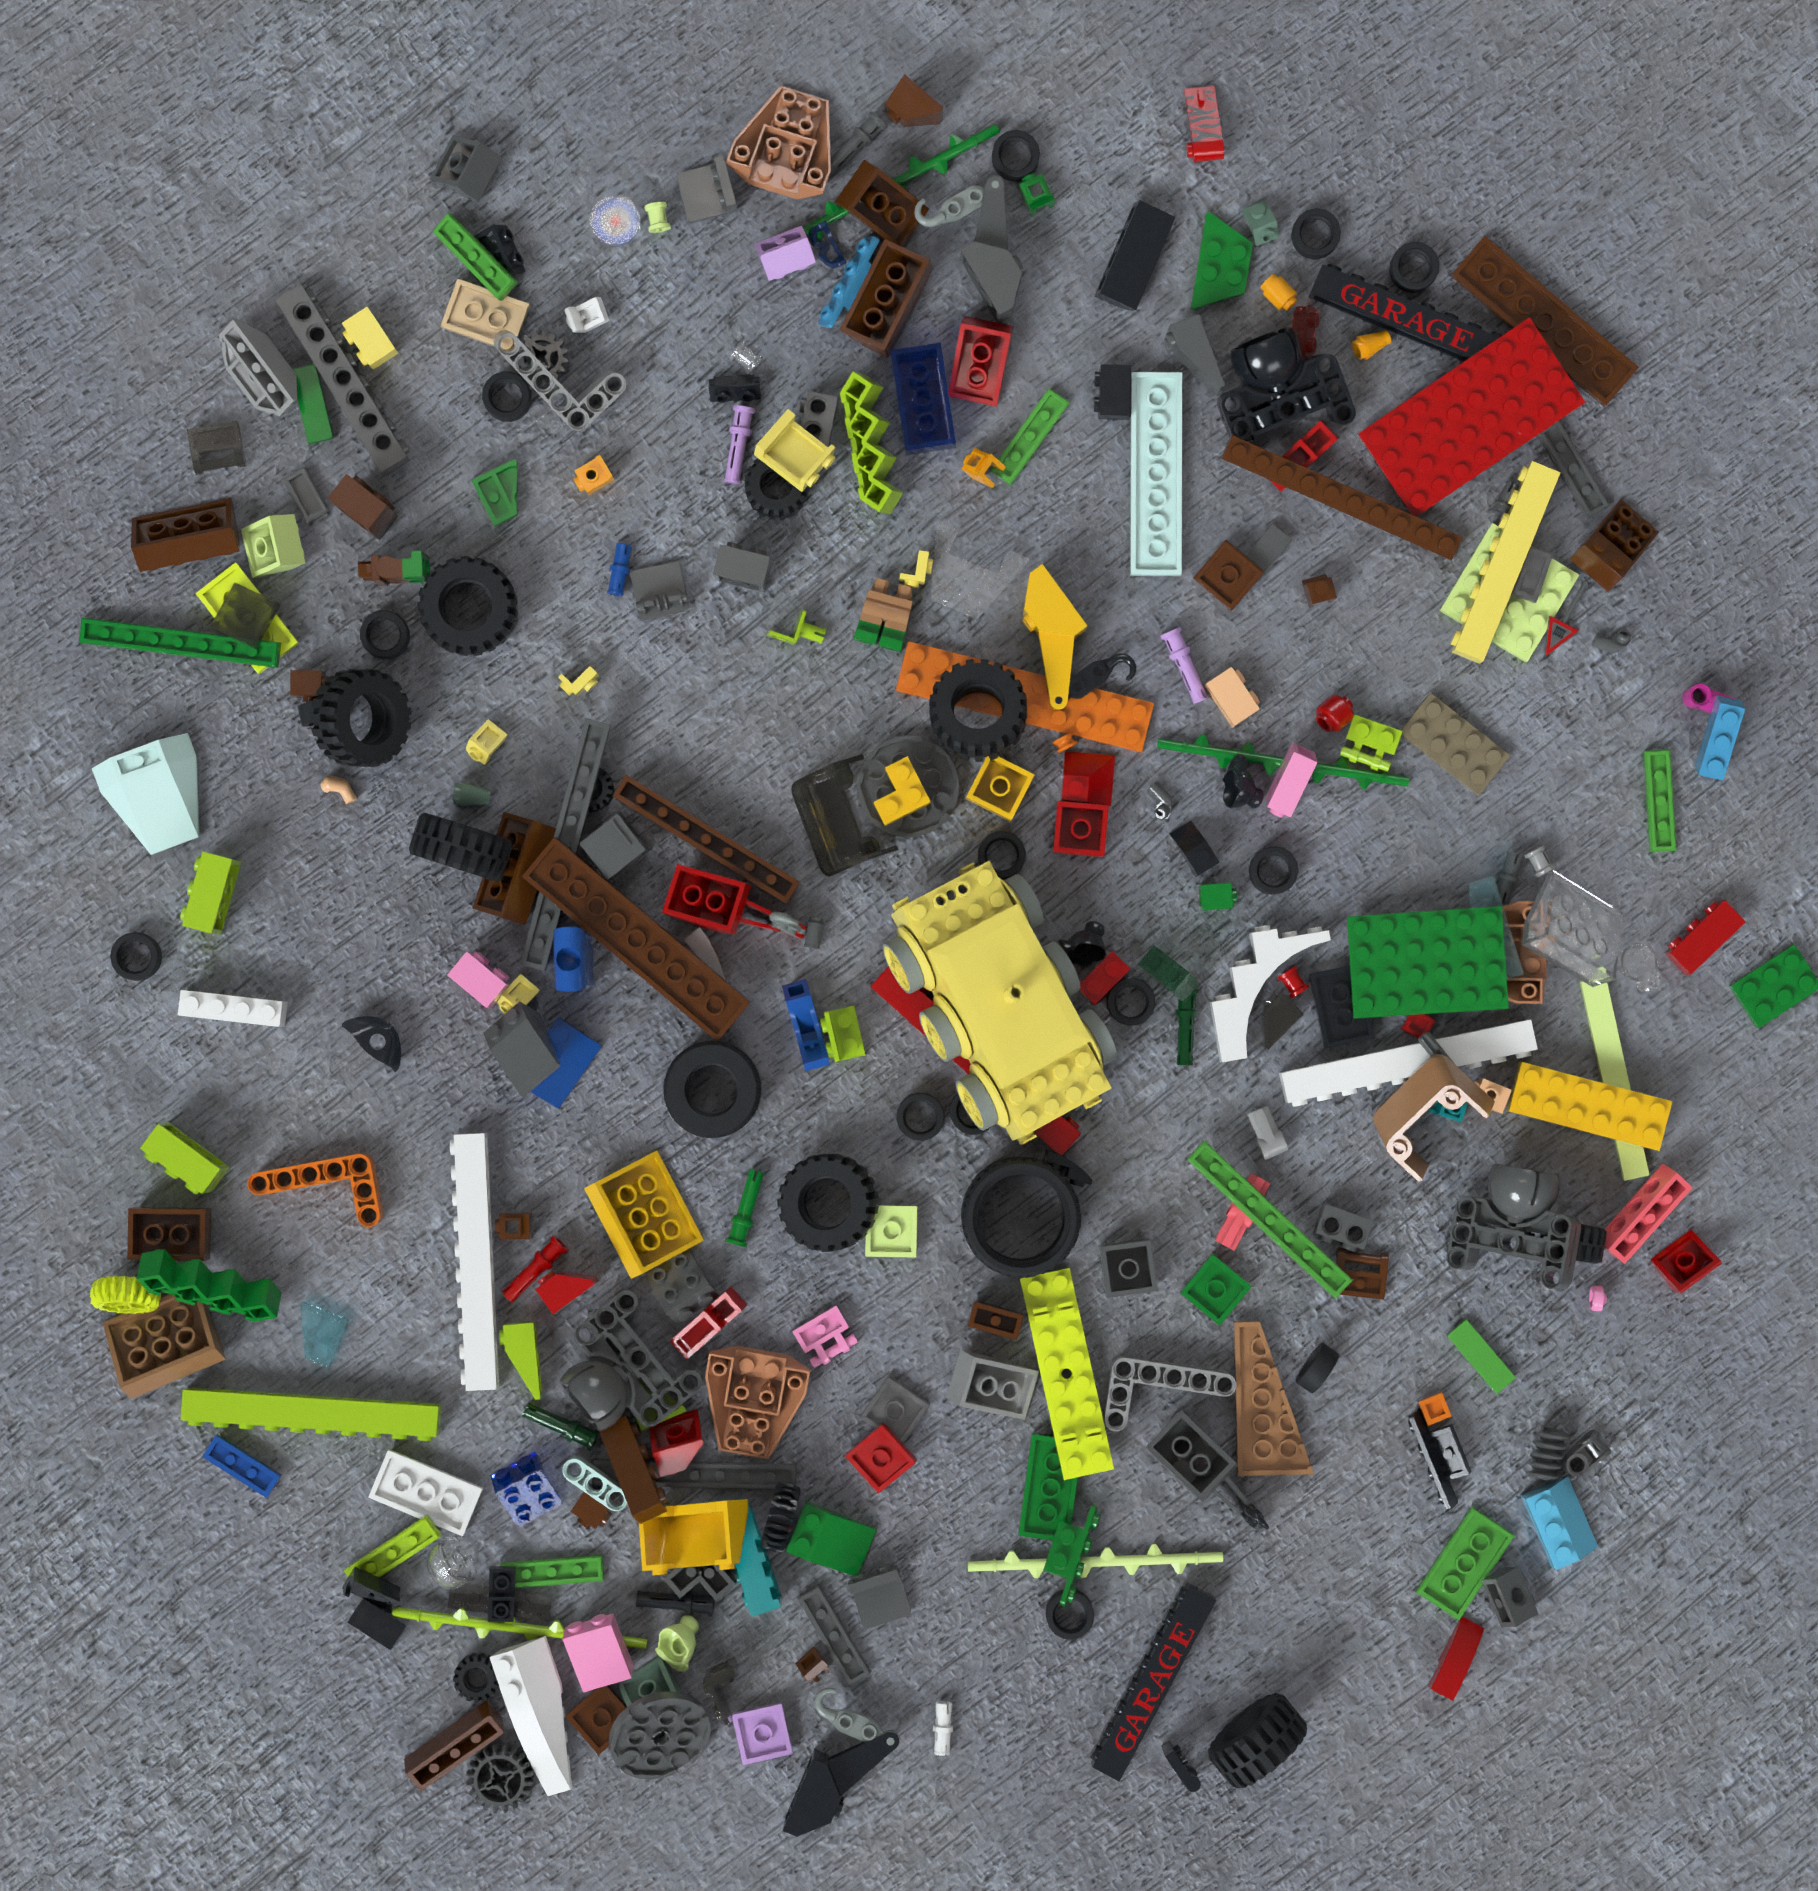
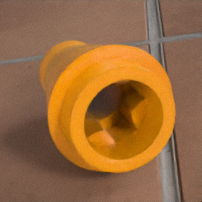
M1387 330L1357 336L1356 340L1352 341V349L1355 356L1359 360H1368L1382 348L1391 344L1390 334Z

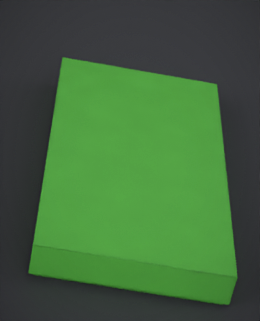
M1471 1506L1415 1590L1416 1593L1457 1620H1460L1483 1585L1482 1579L1489 1576L1515 1535Z

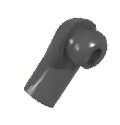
M1625 629L1619 630L1618 633L1610 638L1596 634L1592 646L1610 653H1616L1629 644L1631 634Z

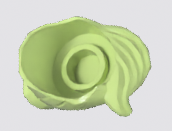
M684 1615L679 1624L670 1625L659 1634L658 1647L655 1648L657 1655L679 1672H685L689 1669V1661L694 1654L696 1646L695 1633L699 1629L698 1621L691 1615Z

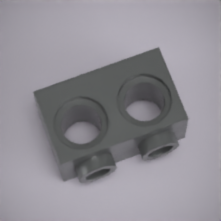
M808 391L807 398L802 397L799 412L803 413L802 423H797L805 430L811 427L818 428L821 433L817 439L827 447L830 446L838 397ZM817 402L824 404V412L821 414L813 413L811 410L813 404Z
M1322 1203L1313 1232L1319 1234L1317 1238L1319 1240L1332 1244L1334 1239L1343 1242L1342 1248L1356 1252L1357 1248L1365 1249L1374 1221ZM1330 1217L1335 1218L1337 1222L1336 1228L1333 1231H1326L1324 1228L1325 1220ZM1352 1226H1358L1361 1230L1360 1237L1356 1240H1351L1348 1236V1231Z

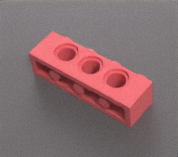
M1662 1164L1604 1229L1607 1231L1604 1248L1615 1258L1626 1264L1693 1187L1677 1172Z

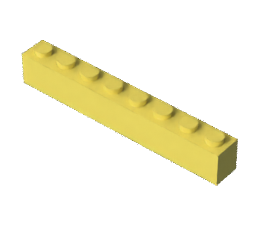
M1534 461L1530 462L1527 467H1522L1517 478L1521 483L1518 490L1513 489L1508 500V504H1511L1508 514L1503 513L1498 527L1502 528L1498 537L1494 536L1489 546V551H1492L1489 561L1484 560L1480 568L1479 574L1483 576L1479 584H1474L1469 596L1473 599L1469 608H1464L1460 617V621L1463 622L1460 631H1455L1450 644L1453 645L1452 653L1478 664L1484 661L1561 472Z

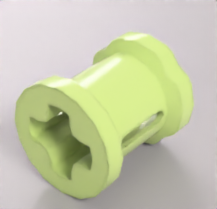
M654 202L645 205V211L648 212L650 226L648 227L650 233H660L671 229L670 223H667L666 202Z

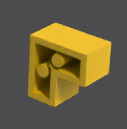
M908 756L885 767V771L895 791L873 803L884 826H887L931 804V801Z

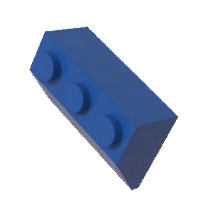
M557 1017L547 1032L561 1066L531 1091L534 1095L558 1109L602 1047V1045L561 1017Z

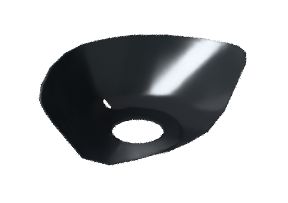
M363 1016L355 1017L342 1023V1027L353 1035L359 1045L369 1055L389 1066L394 1072H397L401 1061V1043L398 1033L389 1022L379 1017ZM374 1034H381L385 1038V1046L380 1050H374L370 1046L369 1041Z

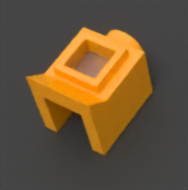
M974 448L964 458V465L961 469L972 479L993 488L995 483L984 474L990 465L1004 471L1006 466L992 454Z

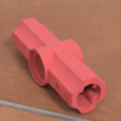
M1250 1173L1247 1181L1265 1196L1270 1183ZM1231 1203L1226 1213L1227 1218L1216 1235L1215 1241L1235 1251L1246 1228L1251 1226L1252 1221Z

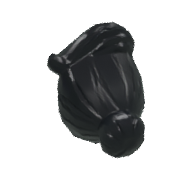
M1237 754L1232 758L1228 770L1222 778V781L1225 783L1223 801L1230 809L1246 804L1251 808H1257L1263 801L1264 793L1262 789L1256 788L1253 778L1246 770L1247 758L1241 754Z
M1089 921L1086 923L1084 930L1076 932L1067 941L1059 939L1058 945L1065 951L1072 964L1087 966L1092 962L1100 961L1106 956L1105 945L1101 938L1105 933L1104 926L1099 922Z

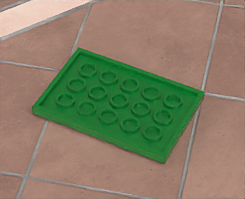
M1502 906L1347 917L1354 1019L1509 1009Z

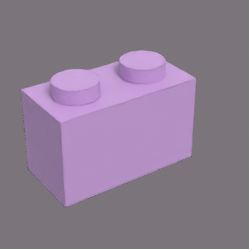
M802 225L754 244L769 281L783 278L788 273L806 269L809 265L816 263Z

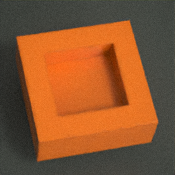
M1442 1392L1417 1401L1428 1426L1452 1417Z

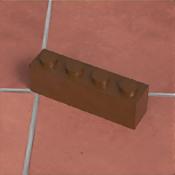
M624 1416L608 1429L599 1431L630 1512L639 1525L667 1512L664 1502L668 1501L663 1488H658L655 1480L659 1479L654 1466H649L647 1458L650 1457L646 1445L644 1443L641 1444L638 1437L642 1436L637 1423H631L628 1417Z
M486 1700L405 1757V1774L420 1791H423L505 1733L501 1715Z

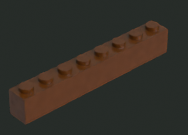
M628 775L624 776L613 794V797L787 905L801 884L798 880Z

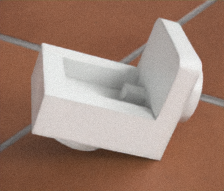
M594 297L577 307L565 308L566 322L572 331L576 333H586L610 321L601 297Z

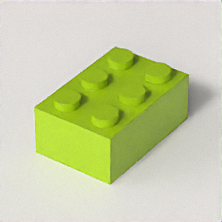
M203 851L201 856H197L194 864V870L197 871L194 881H190L187 895L190 896L188 905L183 906L180 920H183L182 926L222 935L241 861Z
M169 1122L158 1123L140 1147L145 1152L143 1156L154 1164H157V1162L166 1167L165 1173L174 1179L181 1178L186 1182L185 1187L197 1195L199 1192L201 1194L212 1192L230 1168Z

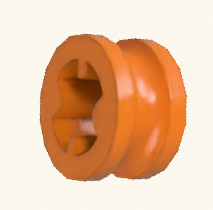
M1073 732L1052 742L1053 745L1058 747V754L1078 744L1077 740L1075 741L1072 738Z

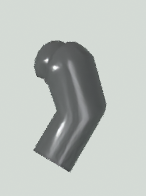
M1155 782L1147 791L1156 799L1154 812L1156 818L1164 820L1172 812V797Z

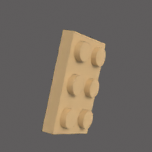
M457 278L441 323V328L494 346V337L502 330L510 331L519 338L530 304L509 296L500 301L488 289ZM505 337L501 341V348L509 349L513 344V340L511 337Z

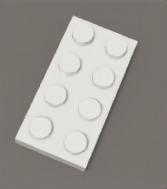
M388 1449L368 1498L419 1519L428 1514L436 1526L464 1536L483 1487Z

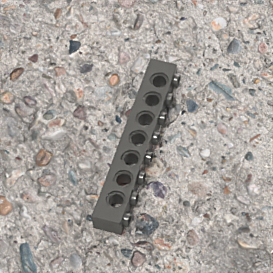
M300 284L275 299L383 476L409 462L410 459L407 456L410 452L403 439L397 440L393 433L397 429L389 417L385 419L380 411L384 409L377 396L373 398L370 396L367 389L371 386L363 374L358 376L354 368L358 365L350 352L345 355L341 348L344 342L337 331L332 333L329 329L328 324L331 321L324 310L318 311L314 304L318 300L311 288L306 290ZM304 309H310L311 316L306 320H301L300 313ZM316 331H324L325 335L321 341H313V335ZM330 352H337V360L333 363H327L326 356ZM345 373L351 374L349 383L345 385L339 384L341 375ZM357 395H363L364 402L362 405L353 406V398ZM369 417H377V424L374 427L367 428L365 426V422ZM383 438H389L391 441L390 446L384 450L379 449V441Z

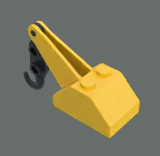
M1043 564L1030 572L1022 622L1029 632L1035 631L1039 637L1050 706L1054 710H1062L1066 707L1070 698H1083L1104 683L1114 667L1122 662L1130 667V673L1126 677V680L1130 681L1135 676L1136 663L1131 656L1124 653H1118L1110 658L1094 661L1070 678L1074 639L1086 631L1087 624Z

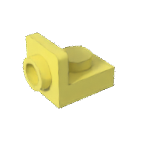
M488 719L469 739L466 751L473 760L480 761L485 765L495 750L506 740L508 734Z
M520 974L501 994L497 1004L501 1011L506 1014L519 1001L528 1005L540 990Z

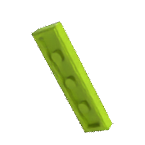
M426 1514L346 1567L344 1573L349 1577L353 1568L357 1567L377 1577H381L440 1538L442 1534L429 1515Z

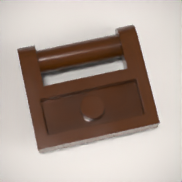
M1337 1248L1336 1264L1353 1279L1340 1295L1384 1300L1389 1254H1365L1348 1252L1345 1248ZM1345 1261L1379 1265L1378 1273L1344 1269Z

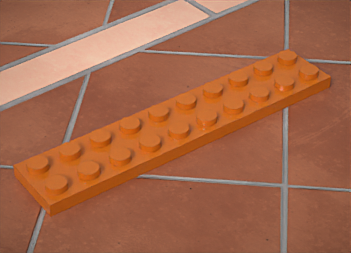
M908 641L896 691L930 700V695L933 694V686L936 681H941L940 675L945 670L950 673L952 672V666L957 663L963 666L966 665V660L973 659L974 663H981V659ZM1003 665V671L1010 669L1015 674V680H1020L1023 685V692L1026 693L1027 698L1026 724L1063 734L1073 732L1075 737L1142 753L1154 703L1095 688L1081 699L1070 698L1064 709L1054 710L1049 704L1044 675ZM981 692L970 693L962 697L955 705L956 707L996 717H1001L1003 711L1001 703L995 697Z

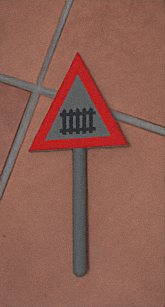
M1584 580L1562 621L1549 615L1545 657L1579 631L1567 625L1566 622L1587 587L1588 580Z

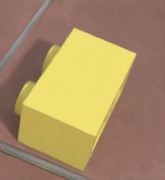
M368 307L342 322L346 329L342 333L350 345L356 344L360 350L356 355L364 366L369 364L374 370L399 354Z

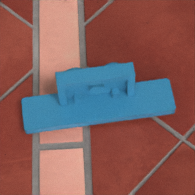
M865 236L859 241L856 247V254L846 265L844 276L834 287L831 300L820 313L821 318L818 322L820 326L832 328L842 309L844 308L849 311L872 265L868 261L880 241L877 237Z

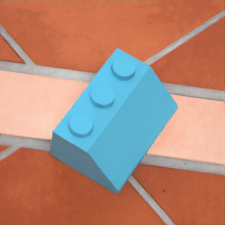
M1568 1476L1521 1495L1552 1568L1558 1570L1575 1563L1598 1547Z

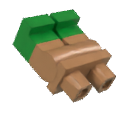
M876 578L872 589L868 590L854 640L876 646L882 622H885L879 647L901 653L913 601H911L912 587L899 584L896 597L886 594L889 581Z

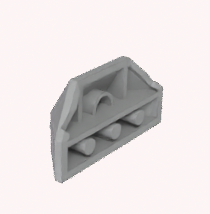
M233 319L219 334L226 370L255 409L278 416L283 415L297 400L296 373L266 334L238 319Z

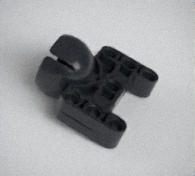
M1291 327L1278 330V333L1274 331L1240 344L1238 348H1233L1230 353L1232 366L1245 384L1221 394L1217 401L1218 410L1229 438L1232 434L1261 447L1257 438L1258 435L1323 408H1326L1329 418L1334 423L1350 424L1355 419L1356 410L1336 357L1320 353L1301 361L1302 349L1300 340ZM1324 358H1327L1330 362V367L1326 372H1322L1319 368L1320 361ZM1332 382H1336L1339 388L1334 396L1328 393V387ZM1313 383V385H1311V386H1309V387H1306V388H1304V389H1302V390L1296 391V389H1299V388H1301V387H1303V386H1306V385H1308V384ZM1229 397H1234L1236 406L1233 410L1228 411L1225 408V401ZM1289 401L1292 405V410L1288 415H1283L1281 406L1284 402ZM1266 402V404L1263 405V406H1260V407L1255 408V409H1253V410H1249L1250 408H1253V407H1255V406H1257V405H1260V404ZM1345 406L1347 415L1344 419L1340 420L1337 417V410L1339 407ZM1238 421H1243L1245 430L1237 435L1234 431V425Z

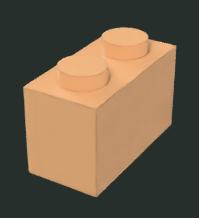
M1230 667L1206 683L1204 687L1233 728L1260 709L1258 707L1260 701L1252 690L1248 692L1244 686L1246 680L1238 669L1234 671Z

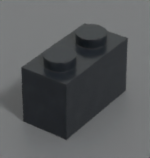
M1101 364L1099 372L1095 371L1094 387H1099V397H1094V412H1098V419L1129 420L1131 365Z

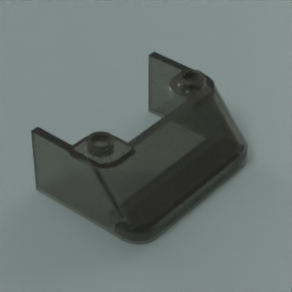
M863 754L834 762L796 780L792 784V796L821 872L828 877L877 860L899 850L897 845L881 850L878 841L874 837L865 836L862 838L845 790L851 788L854 776L850 765L863 760Z

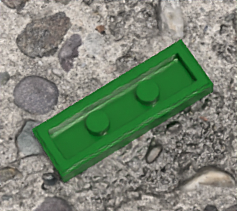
M315 364L293 369L297 375V399L308 444L334 439Z

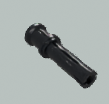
M640 1590L637 1592L636 1607L684 1610V1613H687V1615L704 1613L708 1614L709 1617H713L715 1599L711 1595H694L693 1592H689L679 1598L677 1594L644 1592Z

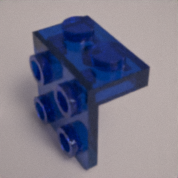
M536 1452L520 1458L519 1461L506 1468H501L491 1475L496 1496L517 1526H523L562 1504L560 1496L544 1474L541 1460Z

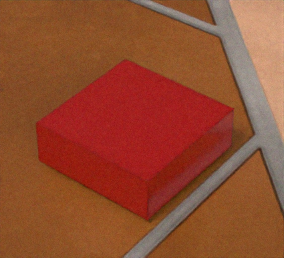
M1427 1014L1408 1015L1400 1029L1418 1039L1422 1034L1431 1030L1436 1019Z

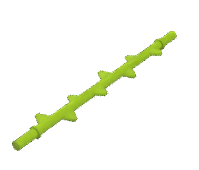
M394 1606L392 1610V1617L417 1620V1622H420V1620L429 1621L433 1630H438L443 1623L475 1627L479 1638H485L490 1630L522 1633L528 1641L536 1639L538 1636L563 1639L565 1631L560 1620H555L550 1626L518 1623L515 1618L514 1622H488L487 1618L468 1616L464 1608H459L454 1614L425 1611L422 1608L417 1610ZM623 1636L626 1647L646 1649L647 1639Z

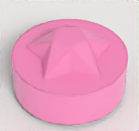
M1593 1285L1589 1292V1308L1591 1311H1602L1603 1305L1607 1303V1295L1604 1293L1603 1286Z

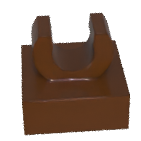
M812 1647L795 1663L802 1676L809 1683L812 1680L819 1682L820 1679L817 1675L823 1670L826 1673L830 1672L827 1662L815 1647Z

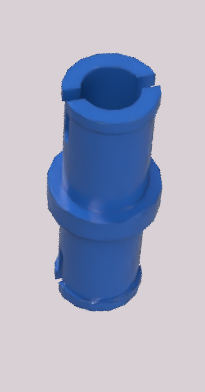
M616 543L613 565H610L609 569L611 577L607 594L612 595L613 593V596L619 597L624 595L626 575L630 573L628 564L632 549L631 545L626 546L623 543Z

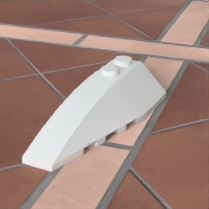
M546 1636L500 1649L490 1656V1660L513 1726L537 1778L547 1796L571 1790L570 1760L566 1748L568 1739L567 1731L564 1728L565 1709L562 1707L561 1697L563 1688Z

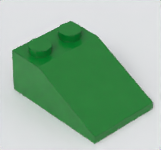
M806 1500L787 1545L786 1552L807 1561L855 1575L860 1572L877 1529Z

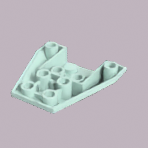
M188 733L156 740L110 757L92 768L101 794L151 855L200 837L197 756Z

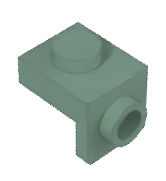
M1266 200L1242 209L1243 217L1253 234V241L1256 246L1279 237L1277 220Z

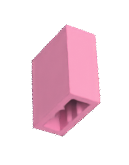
M1293 742L1291 743L1266 795L1267 807L1271 808V813L1282 818L1284 815L1292 816L1317 764L1315 752Z
M614 1613L609 1615L599 1614L591 1620L582 1623L581 1621H576L565 1627L562 1640L583 1692L632 1678L634 1665Z

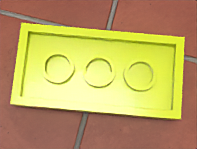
M236 562L196 593L228 636L281 642L280 658L299 644ZM251 665L258 674H261L268 668L267 666Z

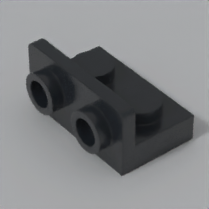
M494 224L474 235L511 275L525 272L524 261L514 244L513 233L506 225Z

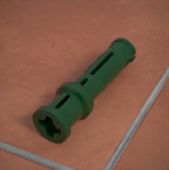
M1176 988L1178 993V1009L1175 1010V1014L1178 1017L1179 1023L1177 1065H1193L1194 1017L1198 1015V1010H1196V994L1199 993V989Z
M528 1402L522 1418L531 1420L566 1436L565 1439L570 1443L574 1441L586 1446L588 1451L592 1450L599 1435L597 1429L587 1428L581 1425L578 1420L571 1422Z

